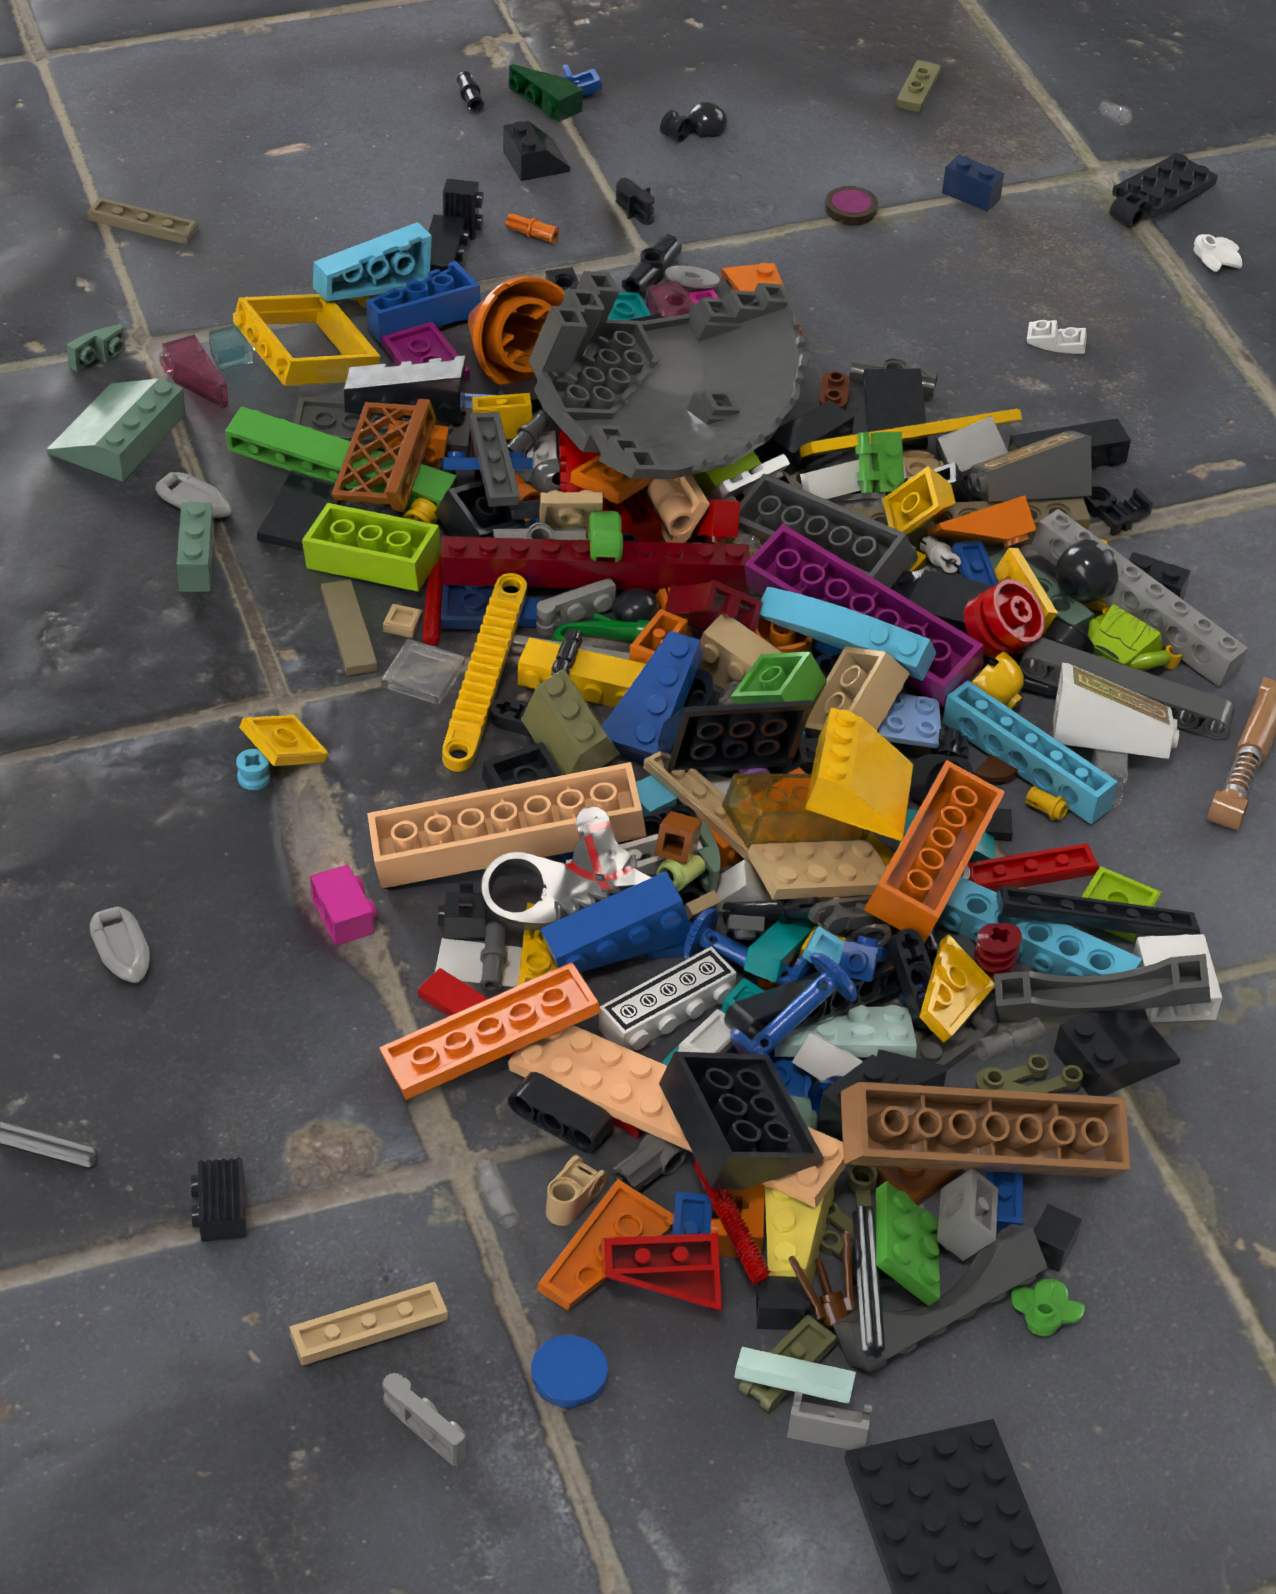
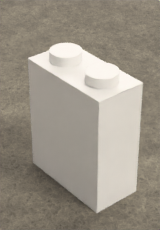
M1183 934L1137 937L1133 954L1142 958L1140 968L1158 963L1169 957L1206 954L1211 1002L1145 1008L1147 1019L1150 1023L1216 1020L1222 995L1205 935Z

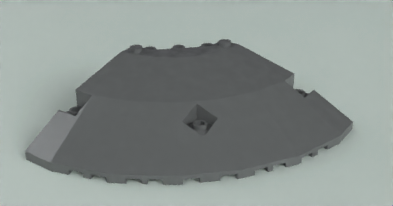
M584 271L577 288L567 289L561 305L551 306L528 360L538 380L534 391L543 409L582 452L601 453L600 462L630 478L675 479L730 466L769 441L799 398V387L803 380L802 374L808 357L802 350L805 342L803 336L799 335L801 327L799 313L782 284L758 283L754 292L729 290L726 299L701 297L699 303H693L689 314L646 321L608 319V316L620 291L610 273Z

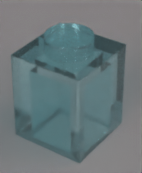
M236 325L209 332L210 355L220 371L253 362L252 350L255 349Z

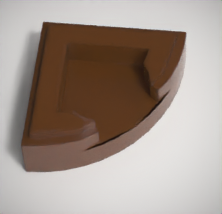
M990 755L974 771L975 776L986 782L1003 781V784L1013 781L1017 778L1018 769L993 755Z

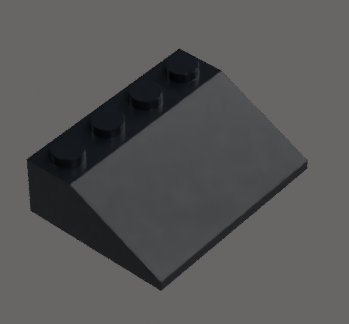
M812 701L682 707L664 721L658 739L664 769L666 772L672 773V771L677 770L688 772L689 769L701 772L791 766L813 706Z
M674 1052L659 1085L711 1189L744 1190L823 1162L824 1157L769 1055Z

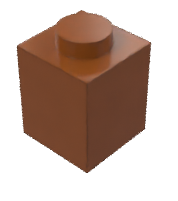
M670 811L660 824L654 855L687 864L697 851L703 820Z

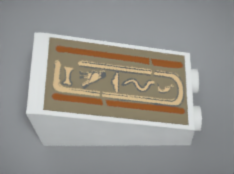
M1062 663L1052 720L1054 739L1064 745L1169 759L1171 748H1177L1179 739L1177 719H1173L1170 707L1069 663Z

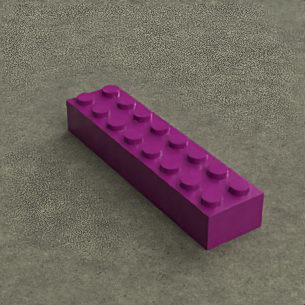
M784 524L744 564L746 586L762 596L767 587L794 592L845 607L930 639L936 651V656L924 680L921 681L908 676L904 684L925 697L936 699L943 708L946 705L947 695L967 680L970 681L983 667L982 643Z

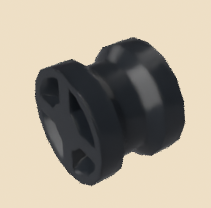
M669 110L661 121L660 132L666 136L672 135L674 140L682 142L690 133L692 120L687 116H679V113L674 110Z

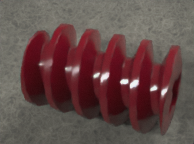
M992 923L983 926L977 935L978 940L976 941L973 960L994 982V974L1015 972L1022 933L1019 927L1011 923ZM995 987L990 991L995 994Z

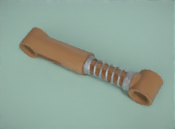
M1264 677L1254 707L1235 749L1236 759L1222 791L1217 790L1207 821L1237 831L1241 827L1249 803L1247 797L1259 767L1265 763L1276 735V680Z

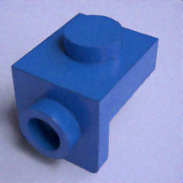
M567 64L562 66L565 75L561 77L567 78L583 89L584 96L592 95L596 91L603 89L595 68L572 75Z
M858 935L857 941L844 940L839 966L850 978L871 982L876 962L885 961L887 948L877 946L878 939Z

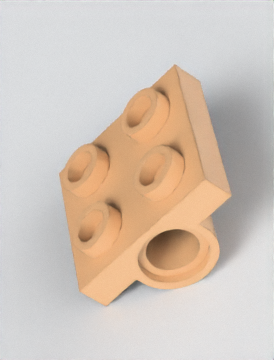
M693 475L675 479H654L647 488V494L653 503L652 508L661 520V533L666 542L686 543L709 506L708 500Z

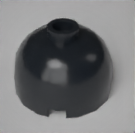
M1083 539L1075 542L1062 553L1056 565L1055 574L1060 589L1067 596L1079 602L1091 603L1104 598L1114 590L1113 586L1118 582L1117 564L1112 554L1108 550L1103 552L1096 546L1099 543L1094 540Z

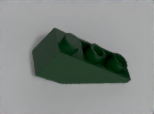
M515 64L509 66V88L556 121L561 122L582 112L583 89L567 78Z

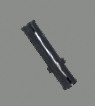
M818 897L725 902L722 909L730 910V912H722V918L726 924L730 914L765 917L764 921L780 920L784 923H792L794 919L808 918L810 908L816 903H821Z

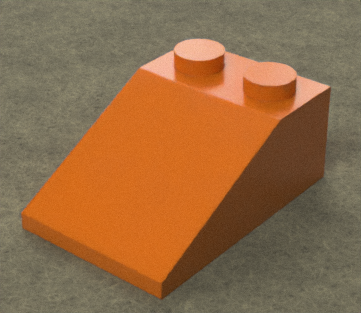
M1024 495L941 522L926 530L928 535L962 541H983L984 544L996 545L1003 542L1004 548L1028 540V533L1035 531L1036 527L1026 496Z

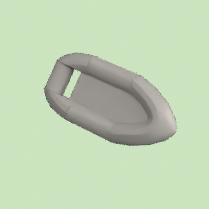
M170 472L156 484L158 495L180 509L182 502H212L213 518H225L231 514L230 503L224 494L216 487L192 475ZM176 484L177 486L171 490L170 487Z
M119 906L96 912L90 921V934L103 964L113 974L123 980L132 983L141 981L148 970L150 949L138 921L131 912ZM117 920L121 921L120 923L103 928L104 924L114 922Z

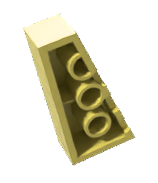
M836 1180L816 1208L765 1185L768 1270L771 1271L768 1274L769 1276L797 1277L789 1262V1257L795 1256L812 1286L816 1271L815 1260L820 1255L819 1248L822 1236H824L826 1231V1220L829 1207L832 1206Z

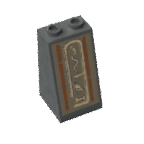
M1065 431L972 465L971 474H968L967 477L968 489L971 491L972 496L987 502L1008 501L1024 495L1027 500L1092 496L1091 436L1076 431Z

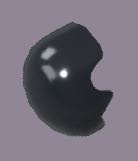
M701 102L693 106L688 115L692 120L690 133L696 130L701 138L705 136L716 137L722 134L727 126L725 112L719 106L710 102Z
M642 587L625 589L613 601L615 619L626 622L651 620L660 610L656 595Z

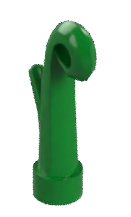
M593 613L595 621L570 622L559 626L552 634V641L562 642L565 640L564 636L567 630L572 628L575 631L580 630L584 637L634 642L651 620L626 622Z

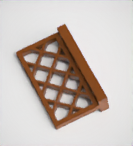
M418 399L416 405L365 402L332 491L334 500L390 504L393 511H405L437 420L430 400ZM371 413L385 415V417L372 424L369 421ZM403 415H411V419L400 426L395 421ZM391 423L395 428L383 436L377 432V430ZM373 433L377 439L363 447L360 444L361 440ZM401 435L403 438L402 443L391 449L387 443ZM383 446L387 452L372 459L369 453ZM365 457L368 463L354 470L352 467L353 462ZM393 459L395 461L394 466L382 472L378 466ZM374 469L378 475L364 483L360 477ZM354 480H357L360 486L351 491L343 490L345 485ZM382 482H385L387 485L384 493H372L370 489Z

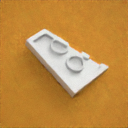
M782 454L757 466L750 473L747 470L733 480L723 481L706 498L737 501L735 497L742 493L746 496L764 473L776 479L782 478L784 476L782 471L790 463L785 454Z

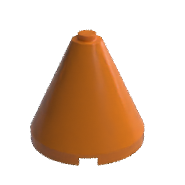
M535 276L515 277L496 287L469 313L468 327L477 361L483 372L495 384L502 385L536 378L528 360L551 306H560L566 294L558 285Z

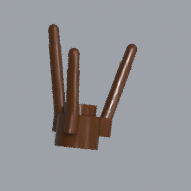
M849 1231L843 1233L844 1298L842 1291L832 1292L822 1259L817 1258L815 1260L824 1295L820 1296L819 1301L795 1256L789 1257V1262L814 1308L816 1319L822 1318L824 1327L832 1326L833 1323L851 1314V1310L857 1308L853 1290L852 1246Z

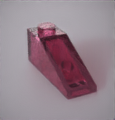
M195 335L162 343L163 356H160V364L164 373L168 372L176 384L221 408L229 407L227 383Z

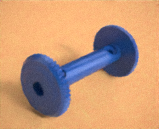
M709 908L701 912L691 926L685 940L683 949L685 960L712 946L721 957L744 967L749 947L715 931L719 917L716 909ZM799 957L793 968L787 966L782 973L787 974V976H780L776 983L783 985L813 974V963L803 957Z
M814 952L810 956V960L820 975L752 1040L735 1028L730 1032V1040L740 1054L768 1055L835 990L844 998L854 1001L857 998L855 984L830 957L823 953ZM821 983H825L827 985L826 990H822L820 988ZM762 1039L767 1041L766 1047L760 1045Z

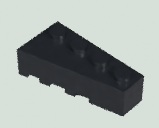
M465 355L455 356V359L450 361H442L441 358L429 359V363L413 364L412 361L401 362L399 366L388 367L387 364L349 368L344 387L345 412L361 414L365 402L416 405L418 399H428L434 410L436 421L461 423L465 404ZM371 413V415L385 416L381 413ZM403 415L400 418L411 419V415Z

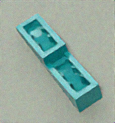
M809 918L794 919L792 923H784L778 920L748 948L744 971L776 983L792 959L800 957L801 947L813 928L819 925L814 924Z

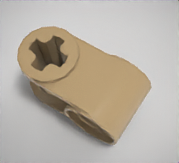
M574 1155L567 1162L564 1169L548 1185L546 1201L547 1219L558 1226H567L575 1222L588 1205L600 1196L607 1184L608 1173L603 1170L596 1171L584 1164L583 1158Z

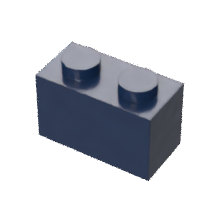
M958 154L945 167L942 193L988 212L1001 199L1005 173Z

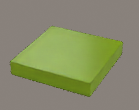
M1100 866L1081 897L1156 907L1162 892ZM1105 930L1133 943L1139 935Z

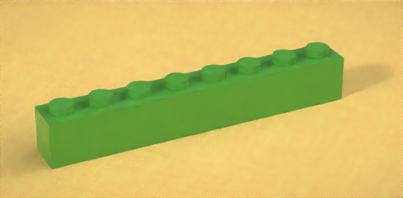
M242 406L225 430L228 451L332 483L337 481L351 441L341 437L332 436L313 428L304 427ZM374 450L369 455L372 459H375L385 452ZM362 457L353 462L352 467L356 470L368 463L365 457ZM390 459L378 467L384 472L393 467L395 461ZM421 464L406 509L411 510L412 503L418 498L427 499L438 507L447 490L457 487V475ZM373 469L360 478L365 483L377 476L378 473ZM357 480L345 485L348 490H353L360 486ZM382 482L370 489L372 493H384L387 485L385 482Z

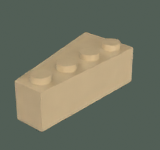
M721 614L703 632L700 639L704 655L699 669L710 672L714 684L734 692L760 654L782 652L734 618H725Z

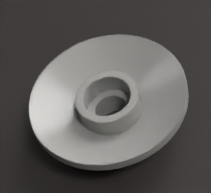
M671 266L665 271L666 278L682 286V291L686 293L696 292L698 289L716 287L720 281V278L715 273L694 266Z

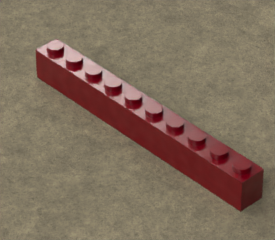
M442 536L441 585L495 586L497 579L503 574L516 573L526 580L527 587L580 588L611 578L616 585V589L642 587L647 590H661L665 588L667 591L668 587L671 588V585L679 587L708 583L711 580H715L735 590L747 593L748 587L746 586L744 564L750 559L749 545L623 541L622 559L619 562H615L613 557H597V560L593 561L590 558V540Z

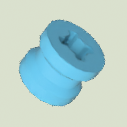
M248 749L238 755L236 766L238 769L237 779L239 785L248 790H259L267 786L270 782L269 760L259 749Z

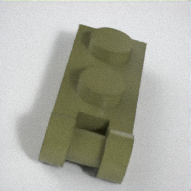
M807 1315L769 1353L818 1363L836 1345L837 1336ZM742 1380L739 1385V1391L747 1397L754 1396L758 1399L760 1407L768 1413H772L782 1399L790 1392L789 1390L776 1387L769 1389L765 1385Z

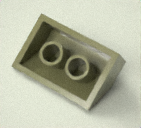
M564 669L536 687L521 720L536 744L543 742L562 775L601 768L620 755L583 695Z

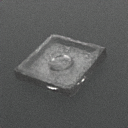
M407 639L381 678V687L439 705L464 667L465 656Z

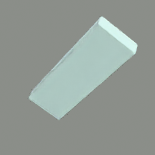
M742 1347L734 1378L849 1403L856 1372Z

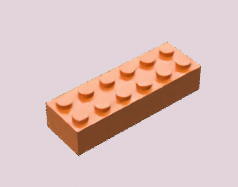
M946 760L864 910L899 930L910 928L917 931L925 943L1005 791Z

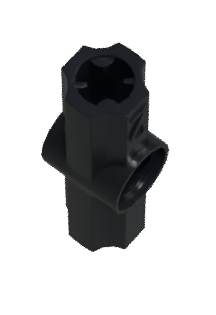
M667 234L665 237H661L653 247L641 251L640 261L622 280V288L627 293L643 295L652 284H658L663 280L664 271L682 250V245L677 241L676 237Z

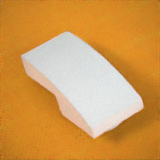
M1057 320L1029 322L1028 344L1054 352L1085 353L1086 328L1069 327L1058 329Z
M813 1031L809 1034L792 1063L829 1086H832L863 1062L845 1049H839Z

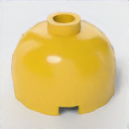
M1002 652L995 658L999 663L995 667L988 664L972 683L1013 710L1023 698L1019 693L1024 685V675L1016 661L1006 652Z

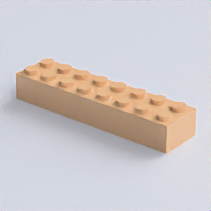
M631 762L367 813L374 863L381 889L486 869L496 858L510 852H523L538 857L573 852L576 843L580 840L576 827V818L582 809L588 807H598L607 813L617 843L646 837L643 812Z

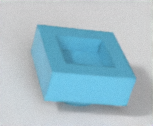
M818 926L801 957L811 962L810 956L814 952L823 953L839 964L844 941Z

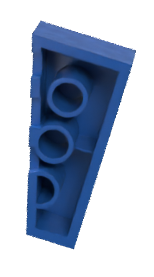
M456 261L448 264L447 270L440 272V270L436 269L429 272V278L418 281L414 279L407 282L406 288L403 290L394 288L367 300L368 331L379 343H382L381 336L432 321L437 328H442L446 324L457 321L468 320L469 313L481 302L480 285Z
M669 631L602 725L619 751L620 755L618 756L644 763V759L660 751L658 739L663 723L684 707L704 654L700 639Z
M665 871L544 926L540 930L556 967L559 968L572 962L578 972L581 973L684 943L689 933L690 925L683 901Z

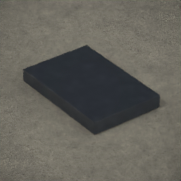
M921 368L864 369L863 382L868 432L926 423ZM928 437L902 441L903 449H927Z

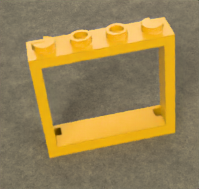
M319 294L239 297L235 313H233V323L284 386L346 382L350 367L378 365L381 357L335 301L326 302ZM315 322L342 355L293 358L267 325Z

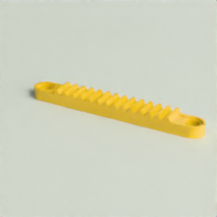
M516 573L503 574L496 581L492 596L489 599V605L486 608V615L483 617V624L480 626L477 642L474 645V651L471 654V661L468 663V670L465 672V679L462 682V687L456 700L455 709H453L452 719H450L443 744L442 762L446 768L454 772L468 770L475 761L491 710V704L494 701L524 606L527 582L521 575ZM507 586H515L519 589V591L516 593H507L503 590V588ZM454 750H462L467 753V756L456 759L450 753Z

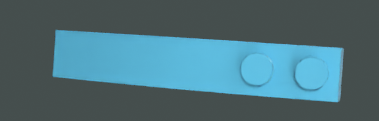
M772 587L766 588L760 600L763 603L759 618L842 650L845 646L885 651L910 673L909 676L921 681L924 680L936 656V651L930 639L845 607Z

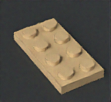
M870 840L751 844L747 854L773 900L872 895L886 870V866Z

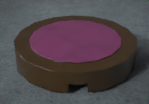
M842 186L833 189L827 194L825 211L835 221L838 218L843 220V224L861 225L870 222L873 216L877 214L878 201L872 192L864 188Z

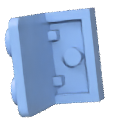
M899 693L891 705L887 717L882 721L877 731L888 742L938 748L940 746L938 741L939 730L941 729L939 702L934 698Z

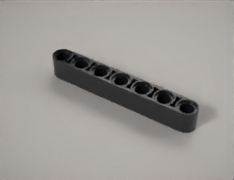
M901 943L903 949H910V945L908 943ZM888 948L885 961L876 962L871 982L850 978L857 988V998L854 1001L844 998L835 990L794 1030L902 991ZM928 955L933 969L935 961L930 955ZM915 959L911 961L908 960L907 964L910 965L916 961ZM912 970L911 980L916 986L923 983L922 975L918 971ZM816 972L733 1003L725 1013V1025L731 1031L734 1028L740 1030L752 1040L803 992L820 973ZM821 983L820 988L822 990H826L827 985L825 983Z

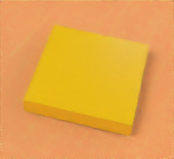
M295 715L243 718L239 726L273 766L323 763L329 754Z

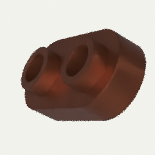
M831 371L824 374L821 380L818 406L830 400L846 411L850 385L849 377L840 371Z

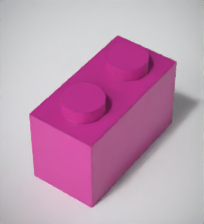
M349 864L310 876L311 899L335 946L374 934L373 920L377 919L375 904L372 899H366L362 879L359 875L354 876Z

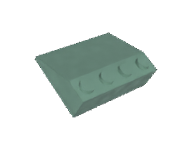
M161 379L111 383L47 448V454L123 482L186 415L184 389L181 386Z

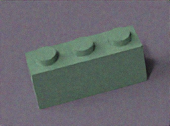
M212 502L181 503L177 553L179 592L210 591L214 542Z

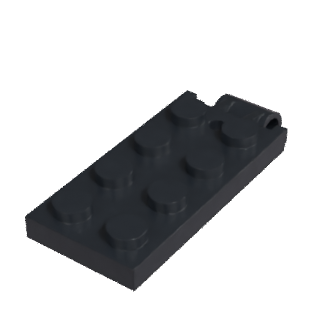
M1176 153L1113 186L1112 195L1117 198L1112 203L1109 214L1133 228L1138 225L1143 213L1154 218L1216 185L1218 175L1209 171V168L1192 162L1187 156Z

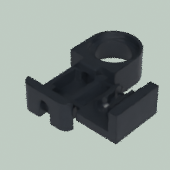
M1092 486V496H1084L1088 513L1093 518L1100 517L1111 528L1109 534L1112 536L1120 534L1122 529L1125 532L1131 530L1133 521L1150 515L1153 503L1138 488L1133 490V495L1129 498V501L1125 499L1124 503L1119 501L1118 504L1117 498L1102 486ZM1090 498H1099L1104 502H1095Z

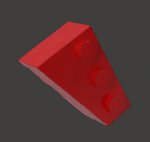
M718 1233L601 1239L602 1275L604 1278L710 1309L722 1310Z

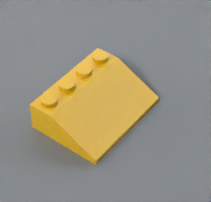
M831 707L818 739L805 809L901 841L904 835L913 763L862 717L856 716L849 710H839Z

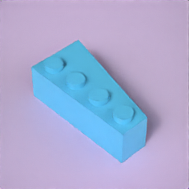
M416 222L314 261L313 288L326 302L383 294L394 288L403 290L406 288L407 282L411 280L422 281L429 278L432 235Z

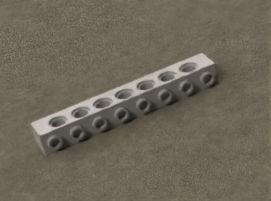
M1057 509L1039 521L1031 545L1033 550L1056 566L1058 558L1075 542L1083 539L1098 542L1097 547L1103 552L1108 550L1112 554L1117 564L1119 575L1118 582L1113 586L1114 590L1104 598H1101L1103 602L1110 607L1115 604L1159 631L1162 637V645L1165 648L1168 645L1173 646V654H1182L1181 660L1219 688L1238 674L1248 647L1061 510Z

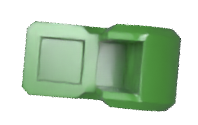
M592 511L590 513L587 540H590V558L593 561H596L597 557H613L615 562H619L622 559L623 534L621 533V515L619 512Z

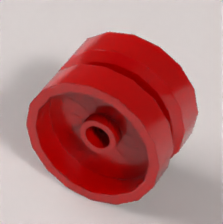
M1004 579L968 601L964 609V623L968 635L983 644V654L995 659L1002 652H1006L1010 656L1040 638L1044 631V614L1036 596L1025 584L1015 579Z

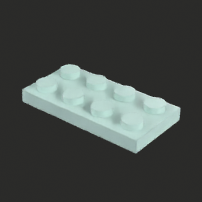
M860 1005L809 1026L793 1030L774 1048L775 1057H795L812 1031L839 1049H845L855 1057H870L872 1054L877 1056L880 1049L916 1058L917 1044L908 1007L897 1005L866 1007Z

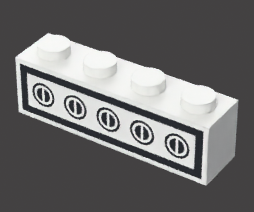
M711 946L600 1006L601 1013H599L598 1030L613 1043L632 1051L640 1050L651 1040L662 1034L671 1033L680 1024L689 1019L698 1018L704 1011L718 1003L722 1004L723 999L735 988L736 971Z

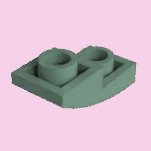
M119 324L101 328L68 343L66 346L69 368L78 372L97 358L106 363L124 351L126 347L123 326Z

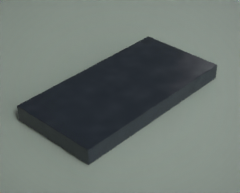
M291 470L257 532V540L304 551L302 539L326 504L341 505L342 501L334 500L332 497L335 483Z

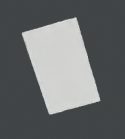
M442 938L435 972L442 968L460 981L480 983L483 963L480 961V953L484 949L485 943ZM505 945L508 958L507 963L503 965L502 986L517 987L522 947Z

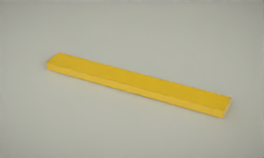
M1017 408L869 432V436L870 433L902 432V441L949 434L990 416L993 417L996 426L1022 420L1020 409L1018 410ZM858 434L811 441L801 445V458L855 449V445H858Z

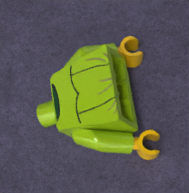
M1115 604L1110 609L1104 608L1101 615L1089 622L1088 636L1093 642L1095 649L1093 655L1141 671L1159 666L1176 669L1183 656L1182 654H1172L1174 647L1171 645L1166 646L1165 650H1162V637L1159 631Z

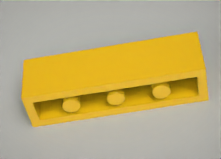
M529 637L518 661V685L536 689L538 685L552 676L551 668L554 661L557 660L556 656L561 644ZM578 649L579 651L573 666L569 669V677L586 701L616 707L646 664Z

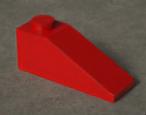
M706 498L709 506L694 528L693 533L696 535H706L707 542L725 543V537L737 538L740 501Z

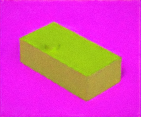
M331 503L326 504L302 539L307 569L418 592L441 554L439 525Z

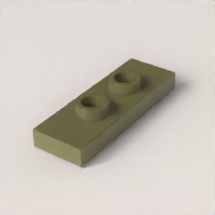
M917 60L897 98L896 107L921 112L940 74L941 65Z

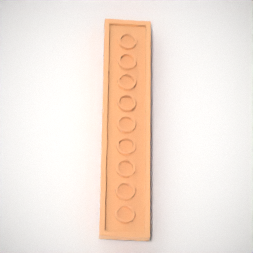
M574 1025L517 1050L508 1061L511 1072L526 1077L531 1072L541 1073L599 1105L612 1117L692 1152L659 1085L667 1068L666 1065ZM808 1127L824 1157L823 1162L762 1184L816 1208L846 1165H844L843 1142Z

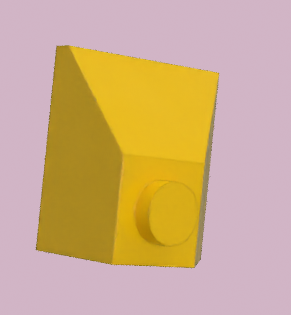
M929 465L882 499L888 526L907 535L931 522L956 504L951 484Z

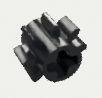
M955 728L940 729L938 739L940 746L938 748H930L931 754L968 759V736H962V733Z

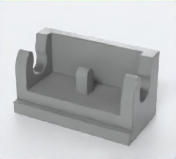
M795 1392L787 1438L848 1450L865 1447L872 1411L871 1405L865 1404L863 1413L804 1402L802 1401L803 1394Z

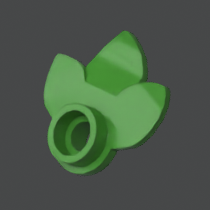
M1043 1279L1036 1284L1035 1289L1015 1286L1011 1290V1303L1013 1307L1025 1314L1024 1318L1028 1329L1036 1335H1053L1062 1324L1076 1323L1084 1315L1085 1305L1068 1300L1067 1287L1057 1279Z

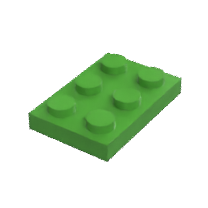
M886 1181L876 1188V1266L926 1305L930 1306L940 1299L939 1242L937 1241L938 1221L931 1212L924 1211L915 1204L904 1191L896 1189Z

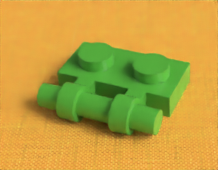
M869 432L857 433L858 445H855L856 455H859L860 472H857V481H860L861 493L873 492L872 481L874 493L892 492L905 483L902 432L870 433V436ZM871 454H872V469H873V471L871 470Z

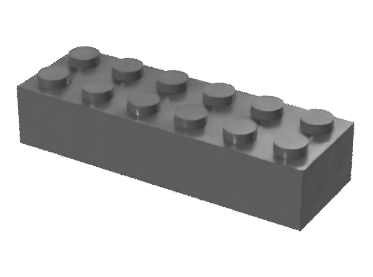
M765 473L740 502L738 538L759 548L784 524L889 588L892 587L915 557L906 533Z

